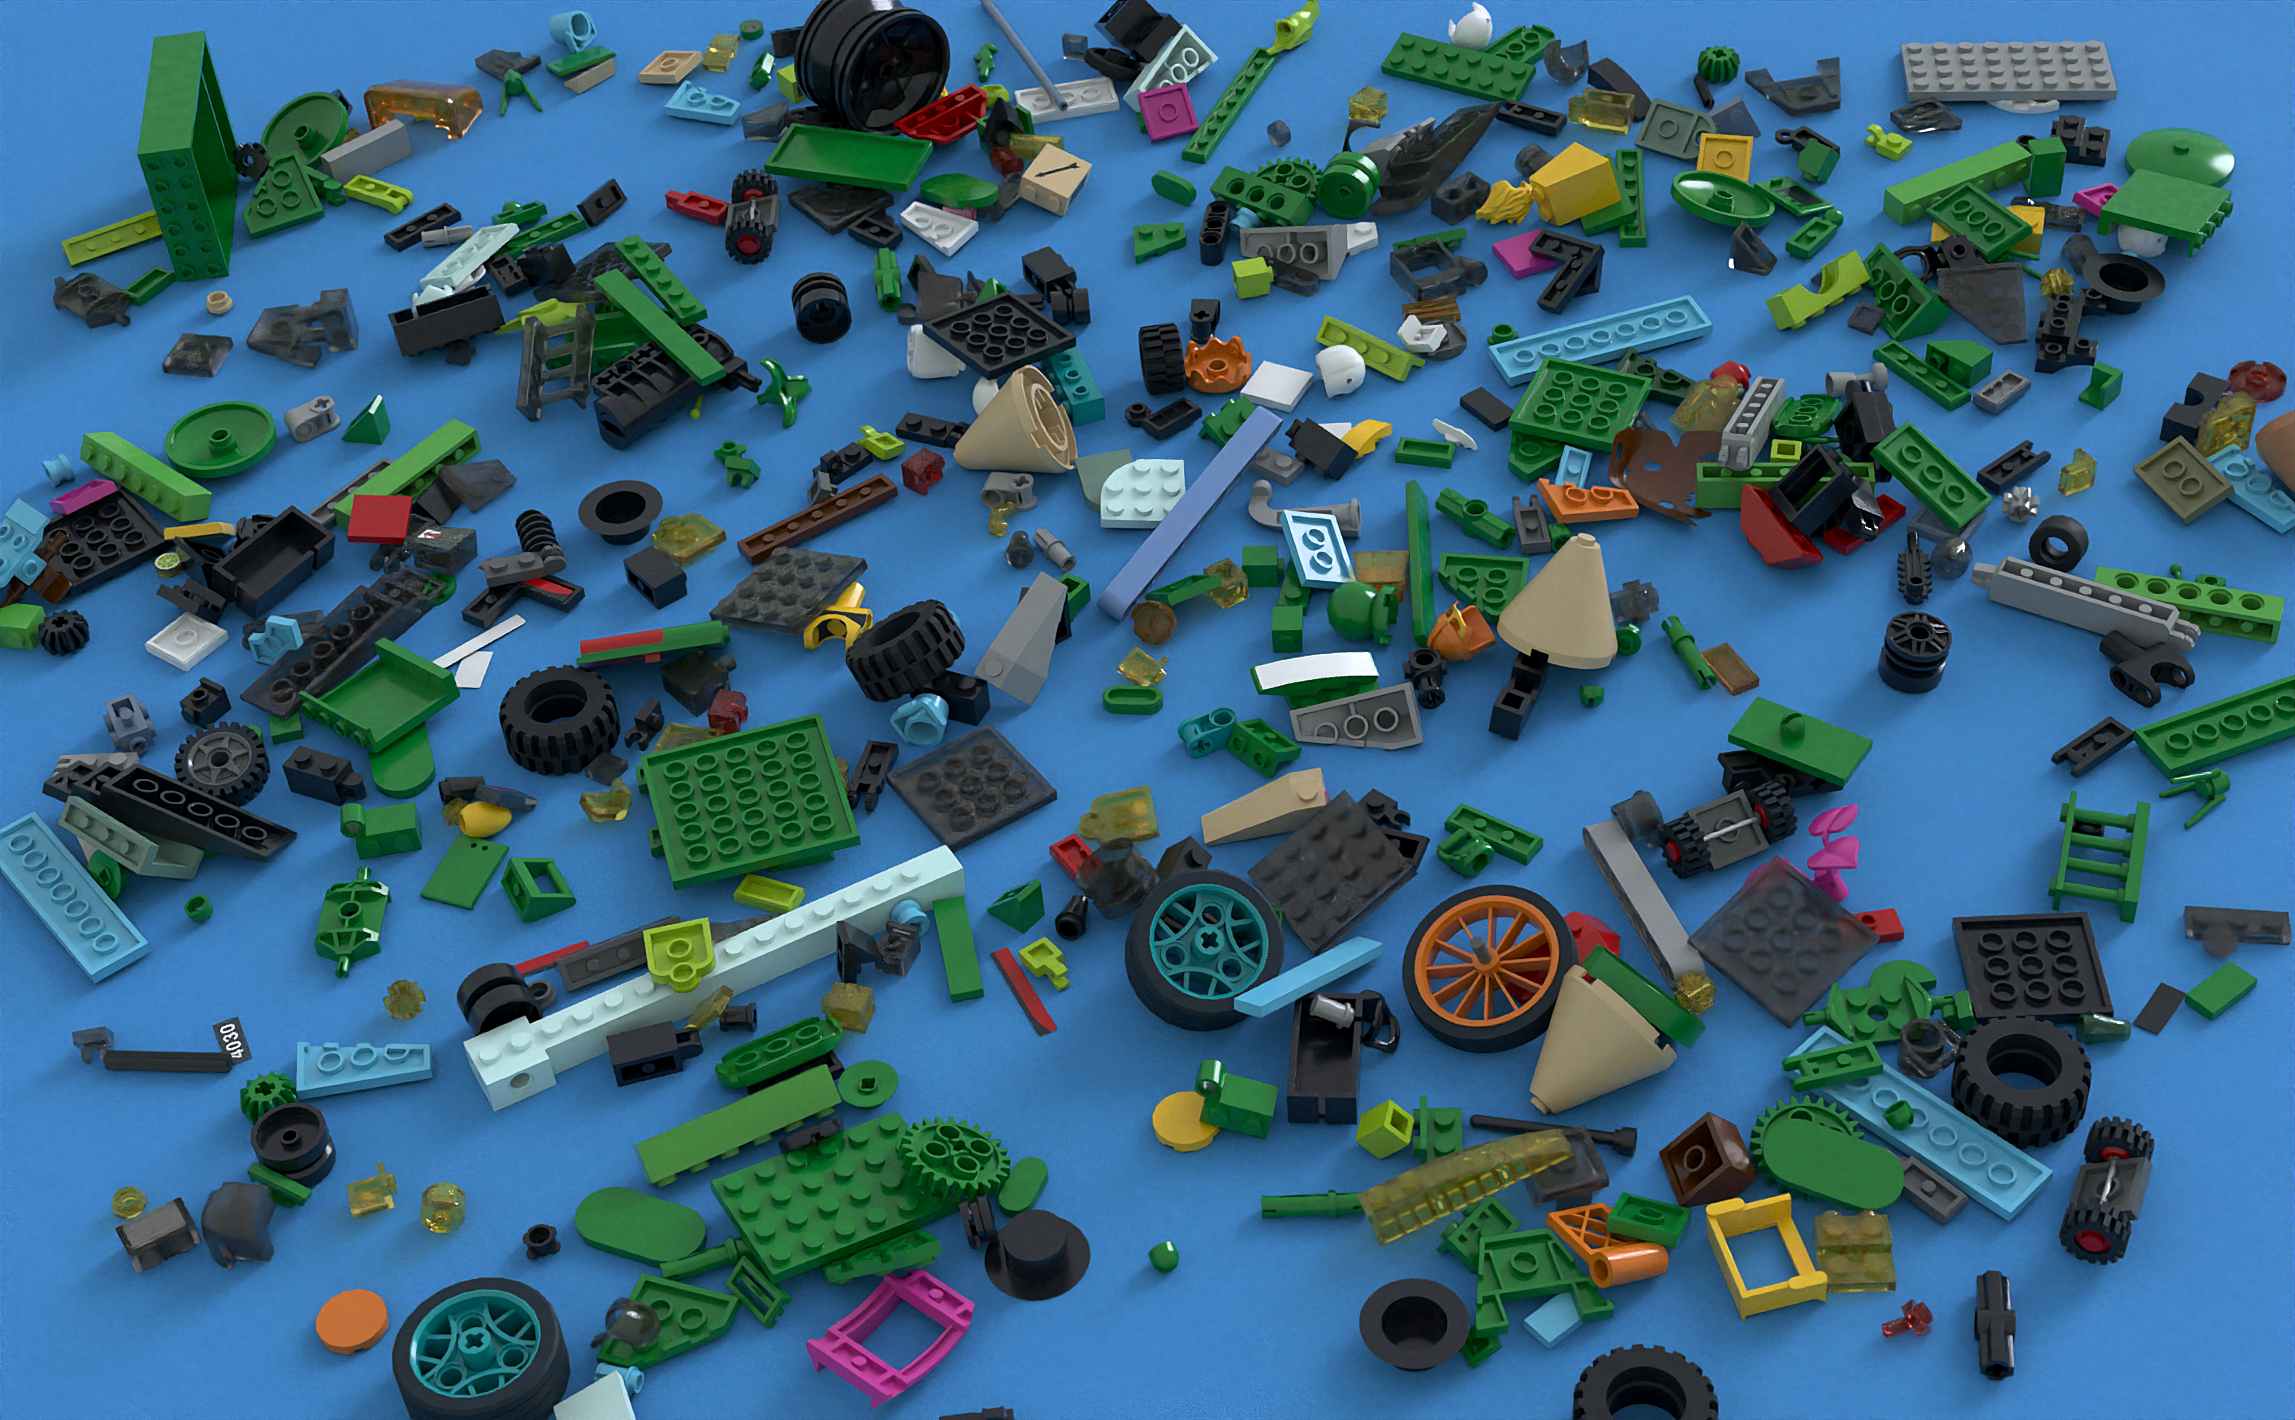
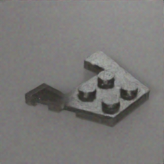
M1839 57L1817 60L1816 69L1820 75L1775 82L1767 68L1745 72L1744 80L1747 84L1791 117H1801L1818 112L1826 113L1841 107Z
M339 298L337 303L325 305L324 301H317L311 307L299 308L298 304L264 309L246 340L248 349L314 369L322 356L321 347L318 345H301L315 319L341 321L349 307L347 298Z

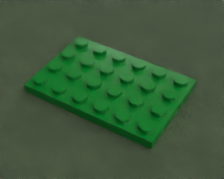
M897 1111L831 1135L827 1139L817 1141L806 1147L802 1146L790 1153H783L711 1181V1192L772 1284L960 1211L959 1201H957L954 1194H949L945 1199L942 1196V1191L937 1190L934 1193H930L931 1186L924 1185L919 1187L917 1185L919 1178H909V1170L901 1168L903 1161L898 1159L899 1147L902 1137L909 1127Z

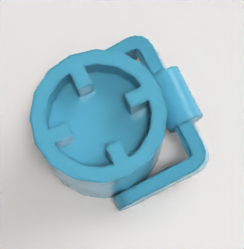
M573 10L556 14L549 23L552 39L560 45L567 44L572 54L585 50L597 36V29L591 15L586 11Z
M923 693L914 697L912 701L899 706L898 710L891 716L890 722L906 743L912 742L922 747L935 746L943 738L949 715V705L940 696ZM907 717L905 725L900 718Z

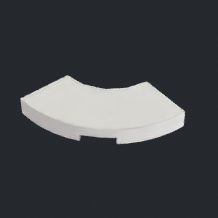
M2057 100L1986 101L1997 108L2023 114H2040L2059 109V102Z

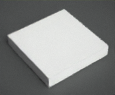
M1264 361L1240 391V398L1245 396L1251 403L1290 413L1314 382V374Z
M186 611L146 642L145 647L147 652L187 672L226 642L229 636L226 630Z

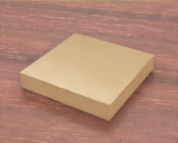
M664 51L637 76L640 83L677 84L704 58L699 51Z

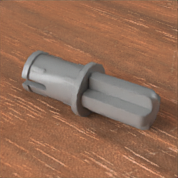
M471 225L454 228L444 226V229L423 231L424 248L444 244L451 246V243L467 241L474 235V230Z
M1039 528L1036 530L1033 540L1044 551L1045 557L1049 560L1052 559L1063 572L1072 570L1077 560L1065 549L1063 541L1056 539L1047 529L1042 530Z

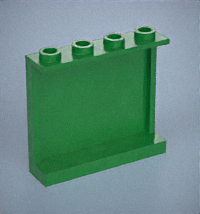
M2138 168L2101 208L2097 234L2108 236L2118 223L2190 241L2188 257L2192 258L2199 249H2203L2206 240L2213 237L2215 230L2221 228L2224 219L2230 217L2234 202H2231L2232 191Z
M384 637L374 643L379 659L318 699L304 691L298 692L302 701L301 710L309 720L313 719L319 722L324 728H330L342 738H348L360 748H366L375 754L461 697L452 672Z

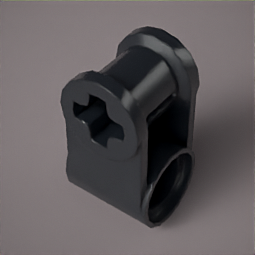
M1192 299L1189 319L1192 323L1191 341L1197 344H1207L1208 340L1215 336L1216 327L1220 320V300Z

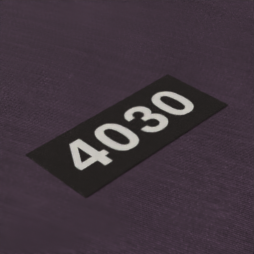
M238 1016L212 1025L221 1052L232 1054L233 1065L253 1058Z

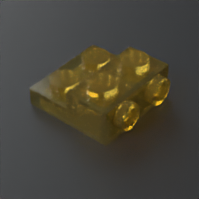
M2243 390L2219 399L2217 409L2202 414L2196 450L2206 459L2233 443L2240 448V451L2248 449L2258 403Z
M1867 1209L1860 1211L1857 1216H1842L1838 1211H1826L1820 1217H1814L1813 1241L1818 1271L1825 1272L1828 1277L1826 1293L1896 1290L1897 1281L1891 1253L1893 1243L1887 1215H1878L1876 1211Z

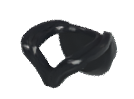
M1931 245L1906 246L1894 252L1900 260L1910 255L1919 256L1925 273L1918 278L1925 284L1941 272L1935 259V255H1937L1936 250Z
M1364 990L1359 994H1363L1364 1020L1371 1023V1027L1363 1036L1362 1043L1365 1047L1375 1048L1386 1053H1394L1398 1048L1400 1040L1399 1023L1395 1016L1392 1015L1381 993ZM1382 1025H1391L1388 1043L1375 1040Z

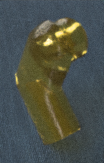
M1006 502L991 509L988 529L992 535L1004 536L1008 530L1004 528H1007L1008 524L1003 520L1015 514L1016 508L1012 502Z

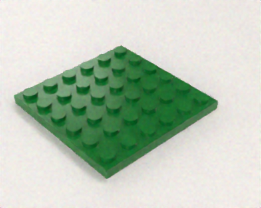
M820 713L640 756L674 891L861 845L858 829Z

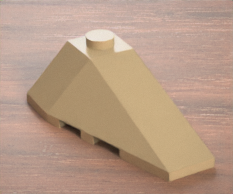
M1321 767L1289 773L1201 816L1205 846L1313 827L1319 812L1329 814Z

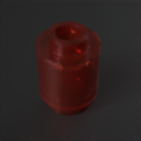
M999 146L990 153L989 160L991 166L1006 179L1014 180L1022 174L1024 161L1008 147Z

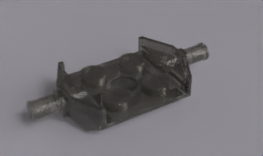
M82 272L74 279L68 281L61 276L55 279L54 285L57 288L54 292L53 301L56 309L59 310L60 306H63L86 320L88 329L105 326L114 322L127 327L131 323L130 317L124 315L132 305L128 293L101 277Z

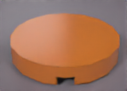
M362 1289L344 1291L332 1297L322 1306L316 1317V1330L323 1346L334 1353L345 1355L354 1354V1350L360 1348L366 1350L374 1346L384 1336L389 1326L388 1311L382 1298L372 1291Z

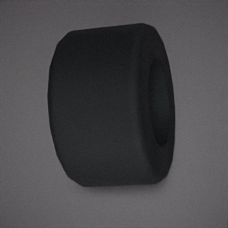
M2055 515L2042 521L2030 537L2028 548L2030 557L2035 564L2066 573L2073 570L2085 555L2089 540L2086 530L2078 521L2068 516ZM2055 537L2062 540L2068 547V551L2063 552L2054 548L2049 538Z

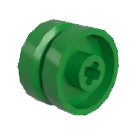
M1345 151L1335 154L1328 161L1324 173H1322L1316 187L1317 200L1330 215L1340 219L1361 217L1368 211L1372 199L1378 190L1381 182L1380 173L1370 159L1357 152Z

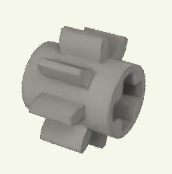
M2015 486L2010 493H2004L2002 513H2008L2010 521L2026 523L2031 516H2037L2039 496H2032L2031 488Z

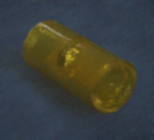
M1012 134L1010 139L1011 159L1035 160L1047 143L1064 151L1063 136Z

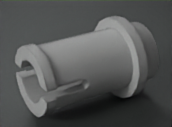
M1316 994L1310 1007V1014L1336 1023V1027L1341 1029L1343 1026L1346 1028L1350 1027L1355 1016V1009L1351 1008L1348 1002L1343 1005L1323 997L1321 994Z

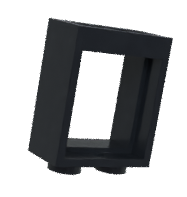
M1819 443L1767 492L1789 522L1807 537L1860 488L1852 479L1856 474L1844 462L1841 463L1843 458L1833 448L1827 451ZM1832 469L1836 475L1800 509L1796 502Z

